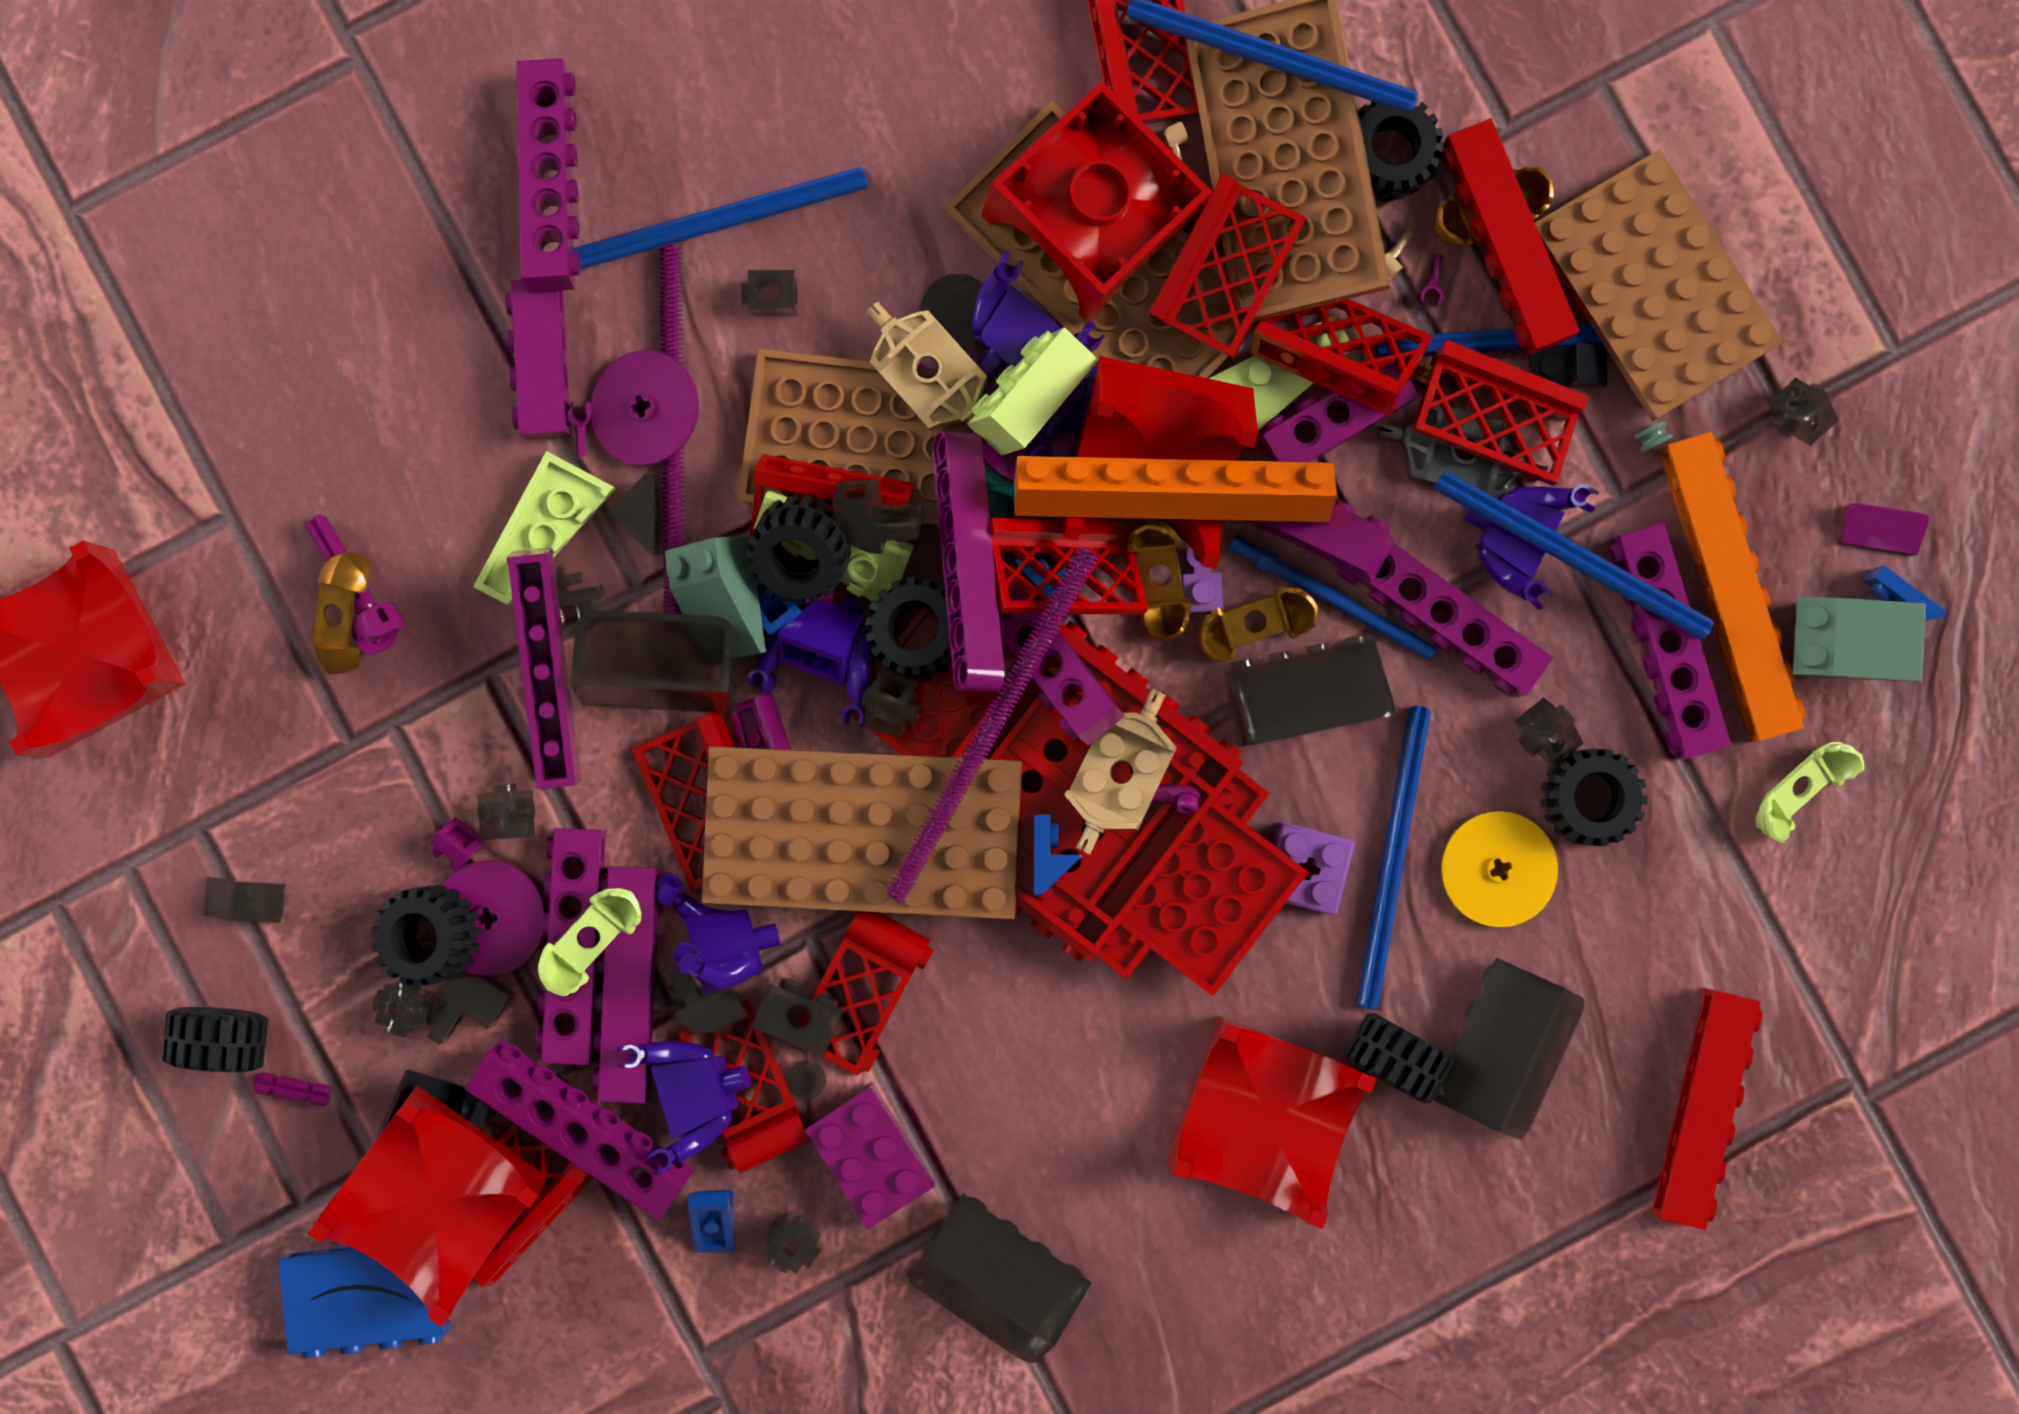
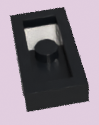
M1575 342L1570 347H1552L1532 356L1528 354L1529 373L1567 388L1607 386L1605 347Z

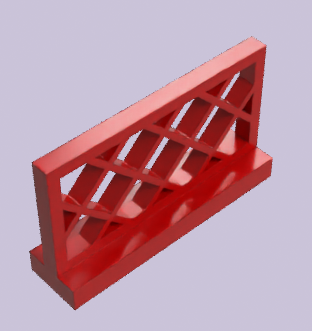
M1086 0L1103 83L1143 123L1200 115L1186 38L1180 36L1181 43L1175 40L1178 35L1173 34L1171 37L1163 30L1138 22L1145 29L1136 42H1134L1122 33L1120 25L1124 17L1128 15L1129 4L1127 5L1122 0ZM1151 0L1162 6L1186 13L1183 0H1172L1173 6L1168 3L1169 0ZM1117 8L1123 12L1120 17ZM1148 30L1167 43L1158 58L1139 45ZM1125 45H1126L1128 48H1130V51L1128 52L1127 55H1126ZM1170 46L1184 56L1185 66L1180 73H1177L1161 61ZM1133 52L1152 64L1143 79L1129 70L1128 59ZM1155 68H1158L1174 80L1165 95L1146 82ZM1186 71L1188 80L1183 77ZM1132 82L1138 86L1135 91L1133 90ZM1177 84L1191 92L1193 106L1180 107L1168 98ZM1141 89L1160 102L1154 111L1138 114L1135 97ZM1163 104L1169 108L1166 110H1160Z
M1222 173L1149 314L1158 322L1166 326L1169 325L1234 359L1307 218L1237 183L1235 179ZM1241 195L1256 202L1260 216L1237 223L1233 210ZM1261 205L1273 212L1263 214ZM1282 215L1295 222L1288 236L1272 241L1266 220ZM1231 216L1233 225L1225 227L1229 217ZM1262 222L1268 242L1245 249L1239 229ZM1235 231L1241 251L1219 258L1215 246L1219 236ZM1283 244L1276 256L1274 247ZM1270 248L1274 260L1272 267L1269 271L1254 276L1248 255ZM1213 252L1215 260L1206 263L1209 255ZM1243 257L1249 278L1227 284L1221 264ZM1217 266L1223 286L1201 293L1197 281L1201 271ZM1265 279L1258 291L1256 281ZM1251 283L1255 293L1252 305L1235 311L1229 290ZM1194 286L1197 295L1188 297ZM1225 292L1231 312L1209 319L1203 299ZM1199 301L1205 321L1188 326L1176 320L1183 305ZM1246 314L1240 326L1237 316ZM1233 318L1237 333L1231 345L1227 346L1215 339L1211 325ZM1207 327L1209 336L1198 331V329Z
M1346 299L1268 318L1265 321L1261 320L1254 331L1251 354L1387 416H1391L1402 391L1431 344L1433 336L1351 299ZM1338 308L1345 311L1348 318L1330 322L1325 310ZM1317 312L1322 324L1304 328L1300 316ZM1292 318L1297 330L1288 332L1274 326L1276 321ZM1372 323L1379 326L1383 334L1365 338L1360 326ZM1352 328L1357 340L1339 343L1334 331ZM1326 333L1331 345L1321 347L1310 342L1309 337ZM1408 339L1419 345L1416 350L1400 353L1395 341ZM1387 343L1392 355L1374 359L1370 347ZM1361 349L1366 361L1357 363L1346 358L1344 353ZM1397 365L1401 376L1398 380H1395L1380 373L1379 368Z
M1446 340L1434 351L1430 363L1432 365L1431 373L1412 431L1546 484L1556 485L1579 413L1585 409L1588 396ZM1441 372L1454 376L1460 391L1445 397L1438 383ZM1480 387L1489 390L1496 403L1482 411L1471 392ZM1435 394L1437 401L1432 403ZM1463 395L1473 415L1457 421L1448 401ZM1515 401L1524 404L1531 417L1517 425L1507 407L1508 404ZM1437 406H1441L1449 423L1448 426L1442 429L1425 423L1429 410ZM1499 409L1508 429L1493 435L1484 415ZM1550 415L1565 420L1562 434L1552 439L1542 421L1543 418ZM1476 420L1485 439L1477 443L1467 440L1460 427L1461 425ZM1534 423L1543 443L1528 449L1519 429ZM1510 433L1520 451L1519 454L1513 457L1502 454L1496 442L1497 439ZM1559 441L1558 447L1556 449L1554 443ZM1546 447L1553 461L1550 472L1538 468L1531 454Z
M763 454L754 471L753 484H755L750 537L755 530L753 528L764 500V489L767 487L780 490L786 497L796 496L797 501H800L803 496L807 495L817 497L819 500L828 503L826 509L830 512L836 509L840 513L837 508L844 503L855 504L863 515L852 522L861 525L868 520L877 532L890 537L897 533L896 539L905 542L910 503L913 498L915 483ZM883 510L900 513L899 524L888 531L875 516Z
M992 518L990 520L1000 613H1046L1043 609L1049 608L1045 605L1052 604L1048 602L1050 598L1041 590L1048 582L1055 588L1056 586L1061 587L1058 582H1064L1055 573L1061 566L1070 569L1068 565L1073 564L1070 562L1072 559L1069 557L1075 554L1076 551L1081 552L1078 550V547H1082L1093 552L1099 558V560H1095L1097 564H1093L1094 569L1090 568V570L1093 572L1098 566L1112 577L1115 582L1108 589L1090 573L1086 572L1089 578L1084 577L1087 581L1083 583L1102 598L1098 602H1089L1081 594H1074L1077 599H1072L1074 604L1069 603L1072 608H1068L1069 613H1065L1144 615L1148 611V605L1136 554L1127 550L1128 536L1136 527L1135 522L1098 521L1083 529L1079 541L1063 538V520ZM1001 552H1011L1022 563L1014 570L1002 560ZM1036 553H1047L1059 563L1051 571L1034 558V555ZM1107 554L1123 555L1126 569L1123 572L1117 569L1105 559ZM1026 565L1044 578L1038 587H1035L1019 574ZM1011 582L1015 583L1030 597L1026 601L1010 600L1009 584ZM1120 584L1132 593L1134 602H1124L1112 591Z
M720 712L706 714L689 724L632 748L634 757L691 891L703 886V878H697L692 863L696 852L704 854V848L700 847L699 844L705 831L706 810L703 818L684 811L691 791L707 797V791L694 786L700 767L708 768V762L704 761L705 754L708 756L709 746L735 747ZM694 730H697L702 742L697 757L679 750L684 735ZM675 739L673 747L665 744ZM656 747L670 752L663 772L650 767L645 752ZM676 756L695 763L688 782L669 775ZM655 776L660 777L659 784L657 783ZM667 781L685 788L678 808L667 804L663 798L662 792ZM669 811L676 813L674 819H672ZM682 816L700 823L693 843L681 839L677 828ZM684 846L690 849L689 855H687Z
M515 1123L497 1142L506 1147L514 1138V1146L506 1148L514 1151V1154L521 1159L522 1150H541V1173L545 1175V1179L541 1188V1195L530 1208L517 1218L473 1277L481 1287L495 1285L595 1178L573 1162L561 1173H548V1150L553 1149L542 1141L541 1146H522L523 1128ZM548 1178H556V1179L548 1186Z

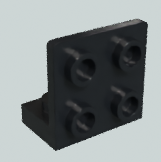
M408 1069L405 1071L376 1139L416 1085L480 1130L490 1110V1106L465 1090L466 1086Z

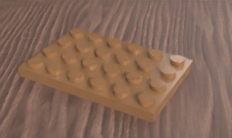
M1660 149L1535 222L1552 265L1652 422L1784 342Z
M758 348L738 501L753 504L755 484H753L754 471L762 455L766 454L915 483L908 523L939 527L933 464V442L935 436L939 431L974 432L966 422H959L930 431L917 414L872 366L870 361ZM917 367L918 375L925 379L933 378L938 373L937 369ZM985 386V389H984V391H983V393H982V395H981V398L985 395L986 386ZM767 487L764 489V497L768 490L783 495L778 489ZM809 496L812 497V503L819 504L820 500L817 497ZM844 503L837 508L842 515L856 517L863 515L855 504ZM883 510L875 516L877 519L899 522L900 513Z

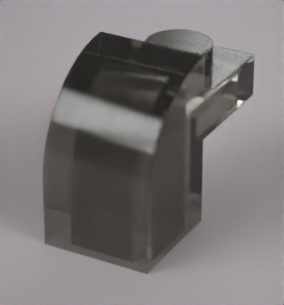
M878 479L840 481L832 502L839 530L850 544L860 550L882 554L888 540L905 542L911 539H918L924 520L922 504L883 505Z
M678 967L668 973L673 982L672 985L668 986L671 994L679 1006L686 1004V1007L673 1015L683 1026L705 1037H721L734 1032L753 1020L752 1015L735 987L721 991L716 990L703 995L691 974L681 973Z
M468 975L454 979L442 986L435 994V996L448 1004L446 1007L440 1005L433 1013L428 1022L432 1029L426 1037L439 1045L448 1042L465 1015L486 1029L496 1025L516 993L490 977Z

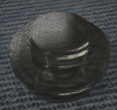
M812 1060L797 1062L790 1069L787 1079L791 1092L801 1099L817 1097L824 1090L827 1080L823 1067Z

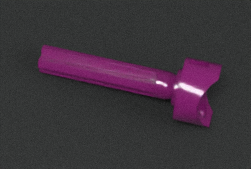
M320 514L315 516L313 520L305 523L307 531L325 562L333 556L347 552L326 516H321ZM368 588L364 593L356 592L354 612L358 616L352 620L351 636L355 643L367 655H373L390 648L395 642L399 629L404 625V619L395 604L385 602L377 605ZM370 636H375L376 640L372 641Z

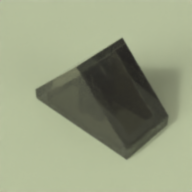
M646 473L608 513L649 553L659 554V477L654 473Z
M208 877L204 915L230 921L282 923L287 884Z

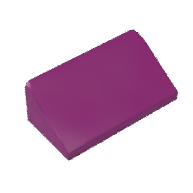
M1852 503L1845 506L1840 543L1916 556L1925 535L1930 515Z
M772 694L758 696L727 708L741 748L792 750Z

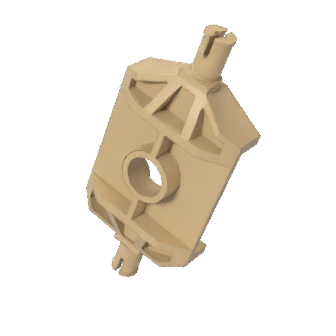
M879 301L874 303L873 306L880 315L871 307L866 313L881 328L882 335L874 348L870 360L872 366L917 414L930 431L959 422H966L968 425L975 416L971 410L980 400L989 380L986 374L928 310L915 312L897 320L889 315ZM926 358L934 359L939 364L938 373L930 379L920 377L917 372L919 363Z
M1151 688L1142 710H1139L1138 713H1123L1125 717L1092 742L1070 790H1067L1065 793L1066 798L1086 820V828L1075 848L1091 855L1100 832L1104 834L1105 830L1132 831L1139 829L1177 749L1156 724L1158 719L1155 715L1166 697L1165 694ZM1119 762H1127L1133 768L1132 778L1124 784H1118L1112 779V769Z

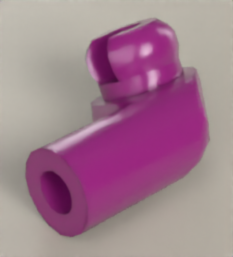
M1160 783L1151 802L1175 804L1179 812L1189 815L1198 810V802H1200L1201 798L1198 790L1194 787Z

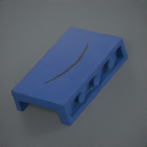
M350 1246L288 1253L278 1259L288 1354L301 1353V1358H314L325 1355V1350L335 1348H340L341 1354H349L364 1350V1345L379 1344V1349H391L402 1346L403 1340L417 1339L419 1345L440 1342L442 1340L441 1336H444L452 1329L451 1321H446L440 1327L428 1319L425 1305L408 1285L386 1267Z

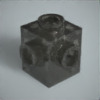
M1796 377L1768 403L1775 418L1772 420L1775 428L1786 437L1793 435L1809 446H1812L1838 421V417L1826 392L1817 384L1812 383L1808 385Z
M883 667L872 686L869 685L862 698L861 706L865 708L864 725L900 738L908 725L913 726L919 717L921 704L917 703L919 681Z
M1544 697L1514 721L1522 735L1518 741L1525 751L1532 757L1536 754L1540 755L1554 768L1584 744L1573 724L1575 719L1570 712L1561 704L1555 707Z
M516 784L493 785V793L477 794L478 806L476 814L480 826V841L535 837V805L533 803L532 790L517 791Z
M399 979L398 982L386 984L384 990H378L374 999L372 1010L377 1013L374 1023L384 1025V1032L400 1037H407L408 1032L414 1033L422 1030L423 1025L427 1026L432 1014L433 1003H430L433 992L420 989L421 987H414V984L406 986L399 983ZM398 1002L404 1006L402 1016L395 1014Z
M790 1212L783 1222L776 1218L764 1236V1239L769 1242L764 1250V1253L770 1256L767 1261L783 1273L791 1270L797 1274L802 1265L809 1269L821 1251V1248L816 1245L821 1236V1233L816 1230L817 1225L801 1214L794 1216ZM787 1240L795 1241L798 1245V1250L795 1253L784 1246V1242Z

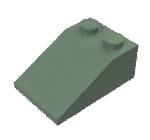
M715 537L665 550L670 590L710 664L766 653L757 583L754 581L756 573L749 572L747 566L750 558L746 557V552L751 537Z
M1797 597L1793 675L1801 678L1922 682L1926 604L1850 598Z

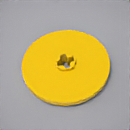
M1495 811L1477 815L1456 829L1448 840L1443 852L1441 876L1450 901L1467 918L1486 926L1511 927L1533 918L1549 902L1557 883L1558 862L1550 839L1538 825L1519 814ZM1495 859L1500 863H1508L1509 868L1504 871L1505 878L1503 880L1500 876H1492L1490 870L1495 867L1493 862Z

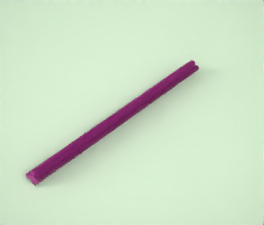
M666 244V246L659 247L660 340L662 341L660 342L661 353L669 355L678 361L683 359V357L678 356L683 354V352H678V350L683 349L678 347V345H683V343L678 342V340H683V338H678V336L683 335V333H678V331L683 330L678 328V326H683V324L678 323V321H683V319H678L679 316H683V314H678V312L683 311L678 309V307L683 306L678 304V302H683V300H678L679 297H683V295H678V293L683 292L678 290V288L683 287L678 285V283H683V281L677 280L682 278V276H677V274L682 273L677 271V269H682V267L677 266V264H682V262L677 261L682 259V257H677V255L682 254L677 252V250H682V248L674 246V244ZM680 451L670 459L662 462V465H664L662 466V484H665L662 485L664 489L662 490V503H665L662 504V507L665 508L662 509L664 513L662 514V521L664 522L662 526L666 527L662 529L665 532L663 533V546H665L663 551L686 545V543L681 542L686 540V538H681V536L686 535L681 533V531H686V529L681 528L686 526V524L681 522L686 520L680 518L685 516V514H680V512H685V509H680L685 507V505L680 504L685 502V500L680 499L685 497V495H680V493L685 492V490H680V488H685V486L680 485L685 483V481L680 480L685 478V476H680V474L685 473V471H680V469L685 468L680 466V464H685V462L680 461L685 459V457H680L685 452ZM663 557V570H666V557ZM667 570L663 571V574L667 575L663 576V579L666 580L663 581V589H665L663 593L667 594L663 596L664 599H667L663 601L666 604L663 606L665 609L663 612L666 613L664 618H668L664 619V623H667L664 624V627L672 629L686 627L687 624L682 623L687 622V620L682 619L684 615L670 590Z
M1078 547V550L1081 552H1075L1078 555L1073 556L1076 561H1070L1073 565L1069 564L1068 567L1070 569L1065 570L1067 573H1064L1063 576L1066 578L1060 579L1064 583L1058 582L1061 587L1056 586L1058 591H1053L1055 595L1050 596L1054 600H1048L1052 605H1045L1049 609L1044 608L1043 610L1046 613L1042 612L1041 615L1043 617L1038 618L1042 622L1036 621V624L1039 626H1033L1037 631L1031 630L1034 635L1029 634L1028 636L1031 639H1026L1030 644H1023L1027 648H1021L1024 653L1019 652L1022 657L1016 656L1019 661L1014 660L1017 666L1011 665L1015 670L1009 669L1012 674H1006L1010 679L1004 678L1007 682H1003L1005 688H1001L1002 692H996L1000 696L994 695L997 700L992 699V702L995 705L989 704L993 709L987 708L986 710L990 714L984 713L988 718L982 717L985 722L980 721L979 723L983 726L978 725L977 728L980 731H974L978 735L972 734L975 740L969 739L973 744L967 743L971 748H964L968 753L962 752L965 757L960 756L963 761H957L961 765L955 764L958 770L952 769L956 774L950 773L954 778H947L951 783L945 782L948 787H942L946 792L940 791L943 796L938 795L941 800L935 799L939 804L933 803L936 809L930 808L934 813L928 812L931 817H925L929 822L923 821L926 826L921 825L924 830L918 829L922 834L916 833L919 839L913 838L917 843L911 842L914 848L908 847L912 852L906 851L909 856L904 855L903 857L907 860L901 859L905 864H899L902 869L896 868L900 873H893L897 876V878L891 877L895 882L889 881L892 886L887 885L886 887L890 890L884 889L892 899L898 902H905V898L908 896L907 893H910L909 889L912 890V885L915 884L914 880L917 881L916 876L919 877V872H922V868L925 867L924 863H927L926 859H929V855L932 854L931 850L934 851V846H937L936 842H939V838L942 837L941 833H944L943 829L947 828L945 824L948 825V820L951 821V816H954L952 811L956 812L955 807H959L958 803H961L960 798H964L962 794H966L965 790H968V786H971L970 781L973 782L972 777H976L975 773H978L977 768L980 769V764H983L982 760L986 759L984 755L988 756L987 751L990 752V747H993L991 742L995 743L996 740L994 738H998L997 734H1000V730L1003 729L1001 725L1005 726L1004 721L1008 720L1006 716L1010 717L1009 712H1013L1012 708H1015L1013 703H1018L1016 699H1020L1019 695L1023 694L1021 691L1025 690L1023 686L1027 687L1025 681L1030 682L1028 677L1032 678L1031 673H1035L1034 669H1037L1035 664H1040L1038 661L1042 660L1040 655L1044 656L1043 651L1047 652L1044 646L1049 648L1050 645L1047 642L1052 643L1050 638L1054 639L1053 634H1057L1054 629L1059 630L1057 625H1062L1059 620L1064 622L1062 616L1066 617L1067 614L1065 612L1069 613L1068 608H1072L1069 603L1074 604L1072 599H1077L1074 594L1079 595L1077 590L1081 591L1080 586H1084L1083 582L1087 581L1084 577L1089 578L1086 572L1091 574L1092 571L1089 568L1094 569L1092 564H1097L1095 560H1099V558L1093 552L1082 547Z

